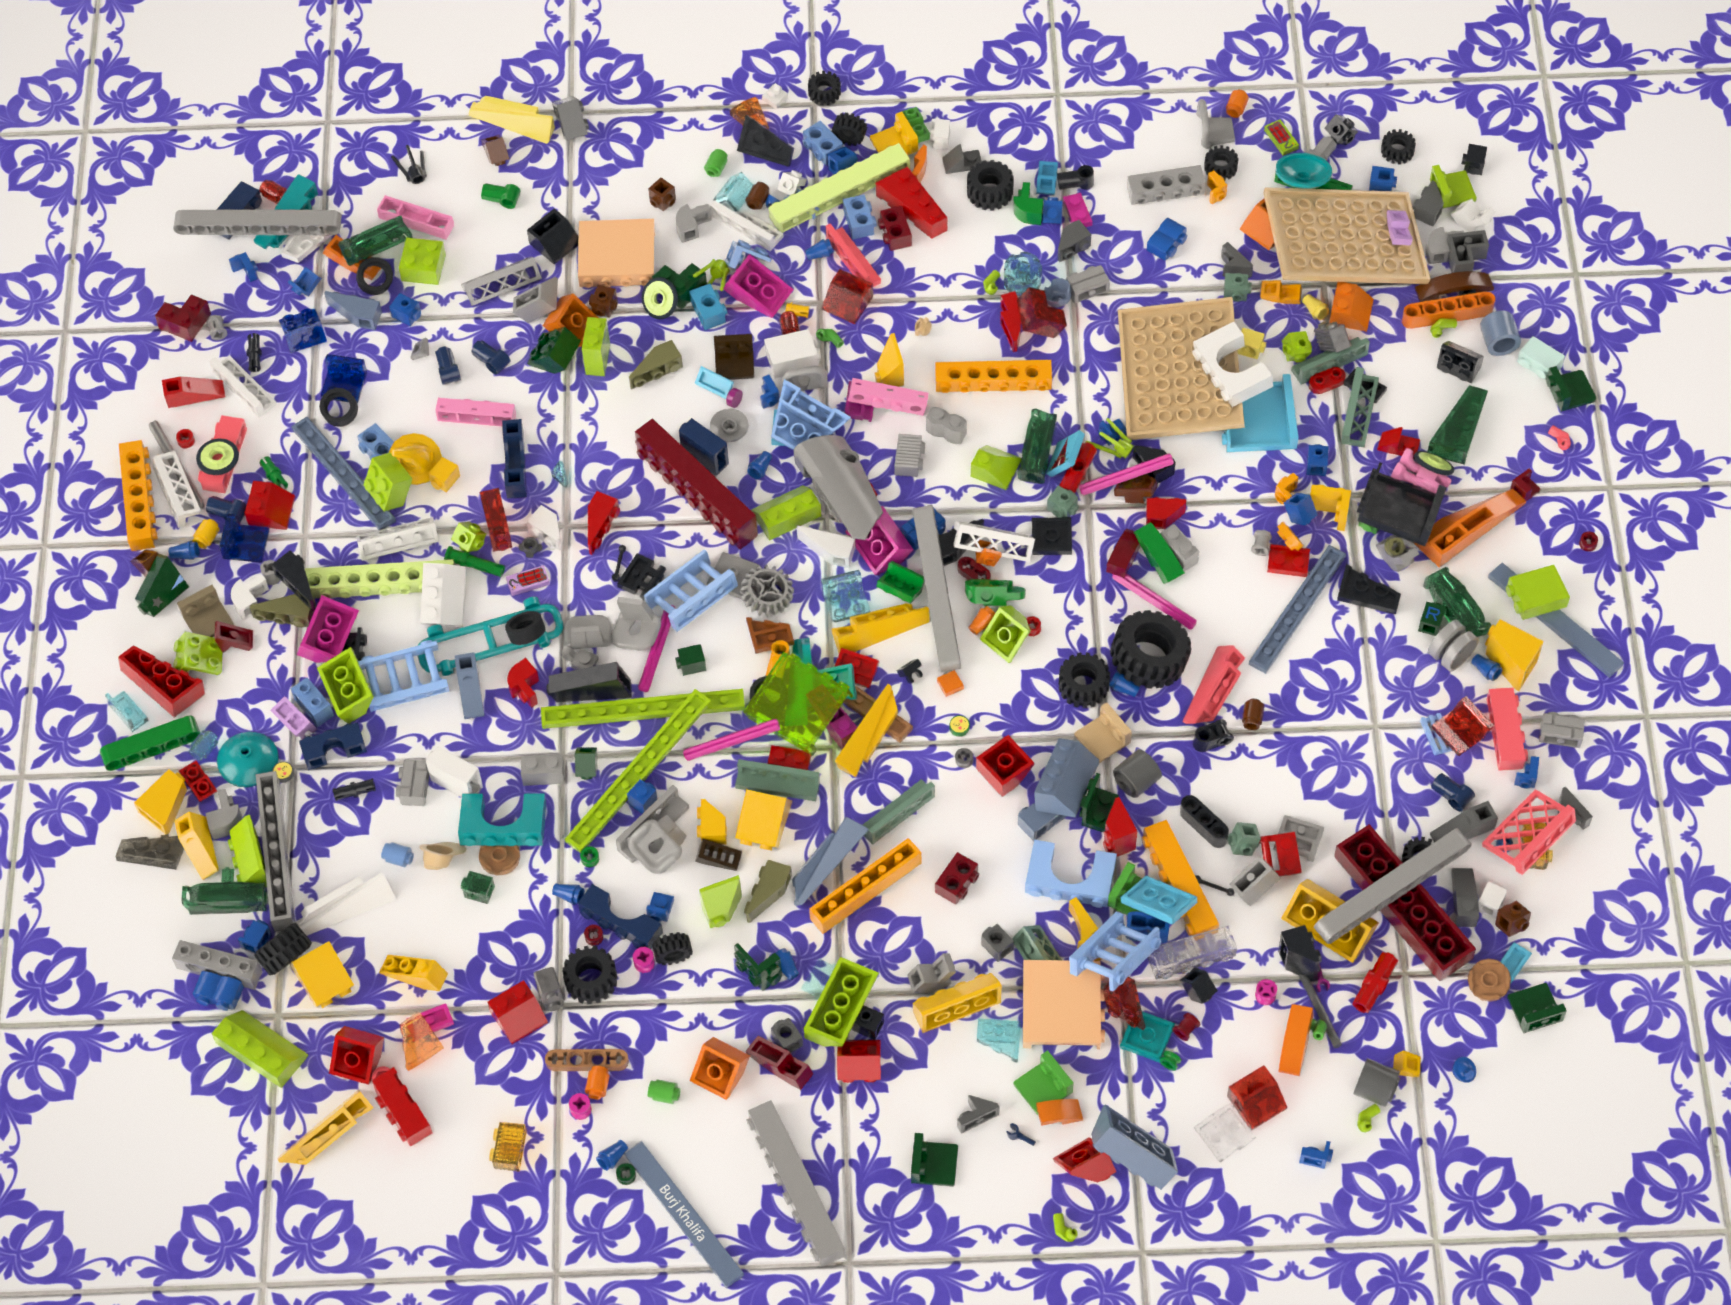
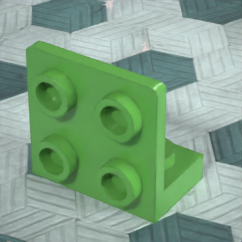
M1127 862L1108 896V906L1127 916L1130 912H1141L1121 903V896L1142 879L1135 874L1134 864Z
M1047 1050L1041 1054L1040 1064L1016 1079L1013 1085L1038 1115L1036 1103L1065 1099L1073 1093L1074 1082Z

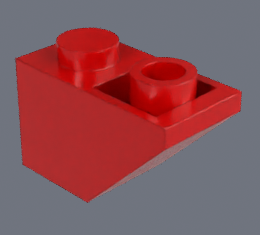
M1147 498L1146 525L1151 522L1156 529H1166L1185 514L1186 499Z

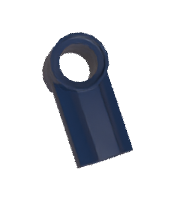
M483 340L477 341L471 350L472 355L485 363L488 370L495 375L511 362L509 356L500 349L498 351Z
M446 346L440 347L435 351L442 385L460 381L459 369L457 364H455L451 348Z
M212 496L207 500L205 509L207 513L223 517L228 523L238 526L245 516L247 505L237 499L231 502Z
M1443 773L1439 774L1431 785L1433 790L1446 798L1449 805L1459 812H1462L1475 797V793L1470 787L1464 784H1457Z

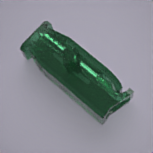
M400 215L356 234L350 239L347 238L340 241L339 247L347 264L351 266L360 260H365L405 242V235L407 238L413 237Z
M1037 408L1031 410V418L1028 423L1022 450L1021 467L1018 470V479L1020 481L1038 484L1045 483V472L1049 465L1057 427V414H1049Z
M1444 567L1425 578L1423 587L1429 589L1434 602L1446 607L1444 616L1449 623L1453 620H1458L1466 627L1465 632L1470 631L1476 637L1488 634L1491 623L1485 622L1484 614L1479 605L1466 590L1465 585H1462L1457 578L1449 573L1448 567Z
M225 867V869H222L221 882L200 883L192 887L182 886L181 901L190 915L249 913L267 911L268 893L264 882H234L235 869ZM186 892L189 893L190 900L186 899Z

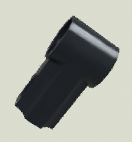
M1083 165L1075 171L1057 173L1059 190L1080 187L1084 190L1091 189L1094 185L1093 168L1089 165Z

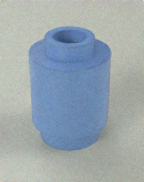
M391 842L390 844L385 843L381 858L385 859L388 863L405 868L408 864L412 863L414 853H412L410 847Z

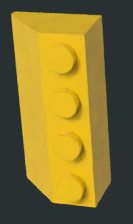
M1308 878L1298 885L1281 917L1282 920L1295 928L1305 925L1307 931L1312 933L1316 941L1352 963L1367 945L1379 924L1378 921L1370 917L1334 942L1327 944L1314 929V925L1322 917L1345 903V901Z
M992 973L980 974L971 981L957 983L953 988L941 989L932 996L918 998L913 1003V1013L922 1033L1000 1004L1002 985Z

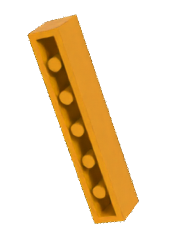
M1167 819L1145 827L1141 840L1143 846L1148 848L1151 853L1150 859L1154 866L1157 865L1159 869L1158 874L1161 882L1197 896V903L1181 917L1186 923L1185 929L1189 936L1192 935L1195 942L1217 934L1219 922Z
M907 838L809 908L810 920L822 934L826 933L922 864V852Z

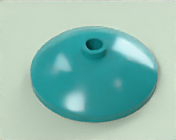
M1288 154L1280 158L1276 163L1275 171L1277 176L1284 183L1295 188H1318L1326 184L1332 177L1331 165L1325 159L1313 154Z
M243 732L232 736L222 745L217 756V766L221 776L228 783L237 787L257 786L256 774L273 772V767L279 761L278 750L274 742L266 735L258 732Z

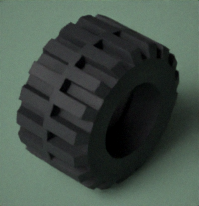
M983 160L981 164L978 162L975 164V167L972 166L970 168V172L967 174V196L972 204L975 203V207L994 211L995 208L999 210L1002 208V205L1006 206L1008 201H1011L1014 190V176L1012 175V170L1008 169L1006 164L1002 165L1000 161L994 162V160H990V162ZM991 183L996 184L997 186L987 187L984 185Z
M1080 652L1077 653V656H1069V660L1065 659L1063 666L1061 665L1058 685L1062 698H1067L1068 704L1074 703V707L1077 708L1079 705L1083 706V708H1087L1090 705L1092 708L1096 706V702L1100 704L1103 702V698H1106L1107 692H1109L1110 672L1108 665H1105L1103 659L1099 660L1095 654L1090 656L1088 652H1086V655H1082ZM1079 676H1088L1094 682L1082 685L1075 682L1074 679Z
M293 923L258 949L254 956L271 976L277 974L310 948L312 942L298 924Z
M584 946L583 950H580V948L575 949L576 953H570L568 955L569 960L565 959L562 970L568 994L571 993V997L574 1000L578 998V1002L582 1004L584 1001H587V1004H592V1001L601 1003L600 999H608V993L613 994L614 987L617 986L615 962L609 953L606 954L605 949L601 948L598 950L597 946H593L592 949L588 946ZM587 969H597L602 972L593 981H583L578 978Z

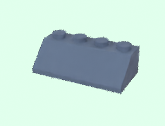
M1058 739L1034 792L1036 811L1076 818L1081 800L1087 793L1090 778L1093 779L1099 765V759L1079 741Z
M1105 1104L1102 1107L1091 1133L1094 1148L1100 1153L1104 1152L1109 1155L1115 1163H1121L1127 1167L1133 1175H1139L1144 1178L1148 1185L1156 1186L1162 1190L1178 1173L1173 1149Z

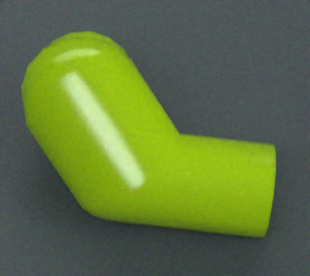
M993 270L983 281L985 292L989 295H994L998 290L995 282L1001 275L997 270Z
M1440 318L1431 326L1430 333H1432L1433 337L1439 338L1443 334L1442 330L1444 328H1456L1457 320Z
M1374 1103L1358 1114L1357 1126L1361 1132L1366 1133L1372 1129L1371 1119L1381 1113L1377 1104Z
M1054 1214L1055 1234L1066 1242H1073L1078 1236L1077 1230L1065 1226L1064 1214Z

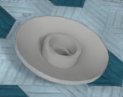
M736 409L720 410L710 421L711 432L725 442L740 440L746 435L749 428L746 415Z

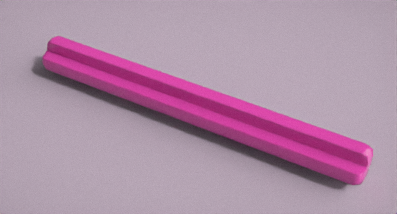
M1168 453L1083 483L1079 486V489L1084 496L1172 465L1174 461L1172 455Z
M1113 574L1112 578L1165 614L1172 616L1174 620L1179 621L1188 629L1192 630L1196 626L1197 620L1128 574L1125 578Z
M663 610L660 619V631L650 649L638 685L639 690L643 692H648L671 626L668 617L669 613Z
M772 719L684 749L683 754L685 759L690 761L780 730V724L777 719Z

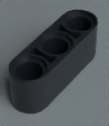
M1193 795L1183 797L1180 806V816L1213 847H1224L1228 841V826L1197 797ZM1191 806V807H1193L1194 809L1189 810V809H1187V808H1185V807ZM1207 820L1208 823H1202L1200 821ZM1219 833V834H1222L1223 836H1222V837H1217L1215 834Z

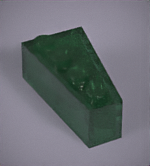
M1471 385L1468 386L1429 441L1427 452L1436 454L1445 460L1465 465L1486 402L1488 390Z

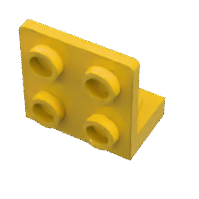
M902 111L895 114L896 122H894L893 127L870 135V141L878 153L898 143L907 155L918 152V136Z
M1312 485L1310 496L1315 509L1335 513L1334 522H1338L1337 530L1345 531L1351 490L1326 487L1325 485Z

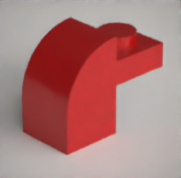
M525 657L510 669L507 682L512 698L519 696L524 704L527 702L532 708L538 704L536 693L531 689V686L539 682L537 670Z

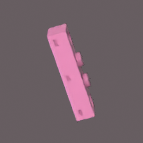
M386 195L377 208L380 219L447 240L454 227L452 216ZM393 209L396 211V214L389 212L388 210Z
M852 378L848 401L871 405L875 408L891 409L895 412L901 411L924 416L929 393Z
M438 398L435 410L437 420L442 422L502 427V420L516 419L514 404L490 402L487 400L473 401L470 399Z

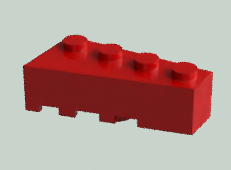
M908 167L876 182V197L886 201L887 205L891 208L902 206L906 220L912 221L914 226L928 237L933 239L948 231V217Z

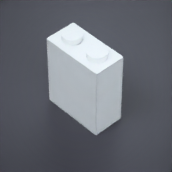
M809 329L764 339L765 352L774 379L783 377L786 372L793 369L819 366L818 360H821L819 348L815 349L817 347L815 336L810 335Z
M439 746L428 754L426 764L432 782L462 797V794H478L483 788L478 767Z

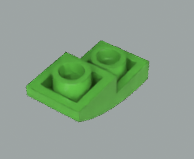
M914 107L902 111L918 136V143L930 140V132L925 126L923 116L918 108Z

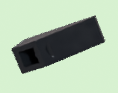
M983 519L973 520L969 522L971 524L984 526ZM954 528L942 535L938 534L944 566L956 562L966 551V549L953 546L957 530ZM962 533L960 544H967L973 539L970 534Z

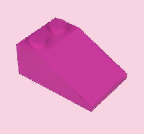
M750 254L737 267L724 287V290L733 298L770 318L774 317L794 290Z

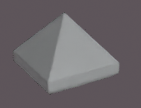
M426 337L415 343L410 357L411 360L429 356V345Z

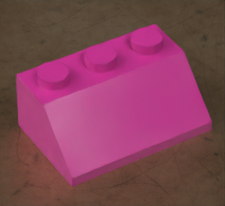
M881 506L883 514L874 524L866 540L855 539V547L874 575L887 571L891 561L901 564L913 551V548L884 506ZM846 530V534L852 538L848 530Z
M321 595L297 655L315 663H322L340 654L359 610Z

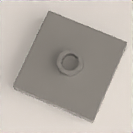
M722 552L714 569L721 574L728 569L734 572L738 586L728 594L741 599L743 595L740 594L741 581L746 573L749 574L752 568L756 570L759 564ZM710 576L706 584H710L715 579Z

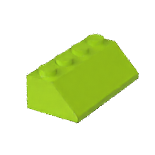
M840 957L804 1027V1038L824 1047L843 1046L879 972Z
M244 1010L225 1017L211 1033L218 1046L280 1088L286 1084L308 1057L307 1053Z

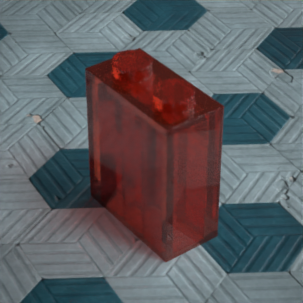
M499 488L479 492L493 552L512 548Z

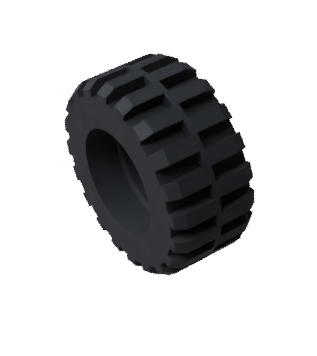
M1144 610L1143 613L1138 611L1133 613V615H1128L1119 624L1111 644L1110 655L1113 665L1117 666L1116 670L1119 674H1124V678L1127 681L1135 682L1134 685L1139 687L1143 685L1149 689H1152V687H1156V689L1163 688L1164 685L1169 686L1174 681H1177L1184 672L1192 650L1190 637H1187L1186 629L1181 628V623L1177 620L1174 621L1172 616L1168 614L1165 616L1159 611L1155 613L1151 612V610ZM1147 642L1154 644L1166 656L1156 657L1148 655L1136 643Z

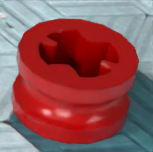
M182 429L176 434V440L181 448L187 449L194 445L195 439L191 430Z
M1035 616L1027 617L1026 620L1031 630L1028 636H1037L1041 632L1040 619ZM1030 624H1034L1035 628L1031 629Z

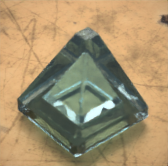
M559 461L551 471V475L563 487H567L568 481L562 461Z

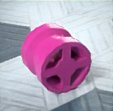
M640 947L634 951L633 962L635 969L641 973H648L654 968L655 960L651 949Z
M1269 979L1259 981L1255 992V998L1258 1003L1270 1005L1275 1001L1278 990L1275 982Z
M578 1093L570 1098L569 1108L571 1115L578 1120L589 1117L592 1108L588 1096Z

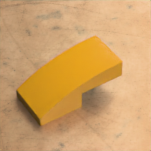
M1281 280L1262 281L1261 299L1284 304L1301 303V284L1282 285Z

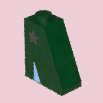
M162 554L156 556L135 597L136 602L139 604L137 608L143 615L147 614L155 617L189 588V585L168 556Z

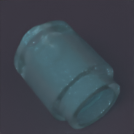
M210 730L201 731L190 745L189 753L199 761L207 758L218 744L217 735Z

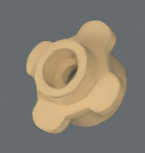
M920 317L916 322V336L920 334L927 336L930 333L932 324L927 317L924 319Z

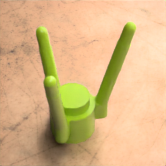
M712 259L708 265L693 274V277L696 278L710 268V275L712 277L707 284L712 285L715 279L722 278L720 291H723L730 269L724 260Z
M1106 418V421L1123 440L1119 439L1117 442L1103 432L1099 434L1114 444L1115 450L1090 441H1085V443L1093 444L1095 448L1113 454L1120 459L1121 457L1126 459L1134 448V445L1131 444L1132 440L1127 438L1109 418Z

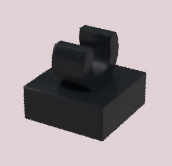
M919 659L911 660L896 670L900 677L906 676V680L910 684L914 683L913 673L918 678L923 677V673L918 669L922 666Z

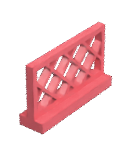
M1535 789L1482 842V847L1515 866L1516 872L1523 875L1576 822L1575 808L1570 805L1565 807ZM1538 798L1544 802V805L1531 806V803ZM1557 809L1560 811L1555 816H1548L1547 810ZM1545 810L1546 817L1533 818L1532 812ZM1530 812L1531 818L1518 820V816L1521 813ZM1546 822L1547 826L1544 829L1534 830V823ZM1519 825H1532V830L1519 832ZM1508 826H1517V832L1504 833V830ZM1533 836V840L1528 843H1521L1520 837ZM1518 837L1519 844L1506 845L1505 839ZM1503 839L1504 843L1502 846H1493L1491 844L1494 840ZM1508 850H1520V853L1515 858L1507 854Z

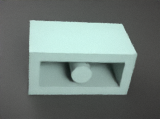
M1532 336L1520 350L1517 362L1522 367L1528 368L1536 373L1537 376L1546 380L1549 368L1557 366L1558 370H1560L1565 356Z

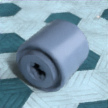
M1504 310L1495 311L1486 315L1481 320L1480 329L1487 350L1491 355L1504 356L1520 347L1521 337L1514 317L1510 312Z

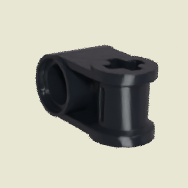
M1220 719L1197 728L1193 740L1195 750L1206 752L1231 743L1234 740V736L1229 733L1226 727V720Z

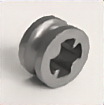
M967 748L958 749L955 753L956 765L960 768H969L973 764L972 751ZM962 755H965V757L967 758L966 761H963V759L961 758Z

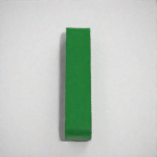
M189 715L107 744L99 752L105 769L113 771L194 742L201 737V732L195 717Z

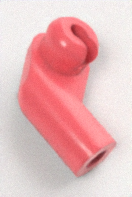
M1553 425L1548 434L1557 438V443L1561 450H1567L1571 445L1569 434Z

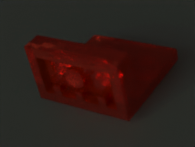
M1465 696L1451 712L1436 721L1431 728L1460 756L1483 740L1494 724Z

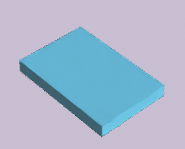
M1145 876L1121 896V903L1173 925L1197 903V896Z

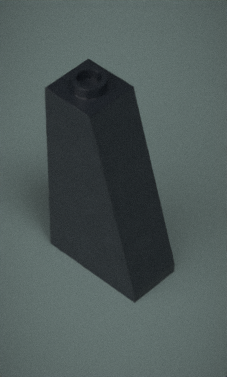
M618 662L549 675V684L546 686L548 695L556 702L632 698L631 679Z

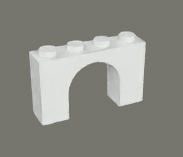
M1235 322L1193 342L1194 350L1192 352L1195 359L1201 361L1204 372L1210 374L1215 388L1219 387L1222 398L1225 402L1228 401L1232 407L1273 387L1272 374L1263 362L1239 373L1227 372L1219 366V362L1223 357L1245 346L1244 335Z

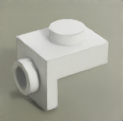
M794 170L783 172L777 190L787 195L795 194L798 186H805L807 179L801 177L802 173Z

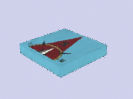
M1079 430L1057 442L1046 472L1047 475L1053 477L1074 466L1085 436L1083 432Z

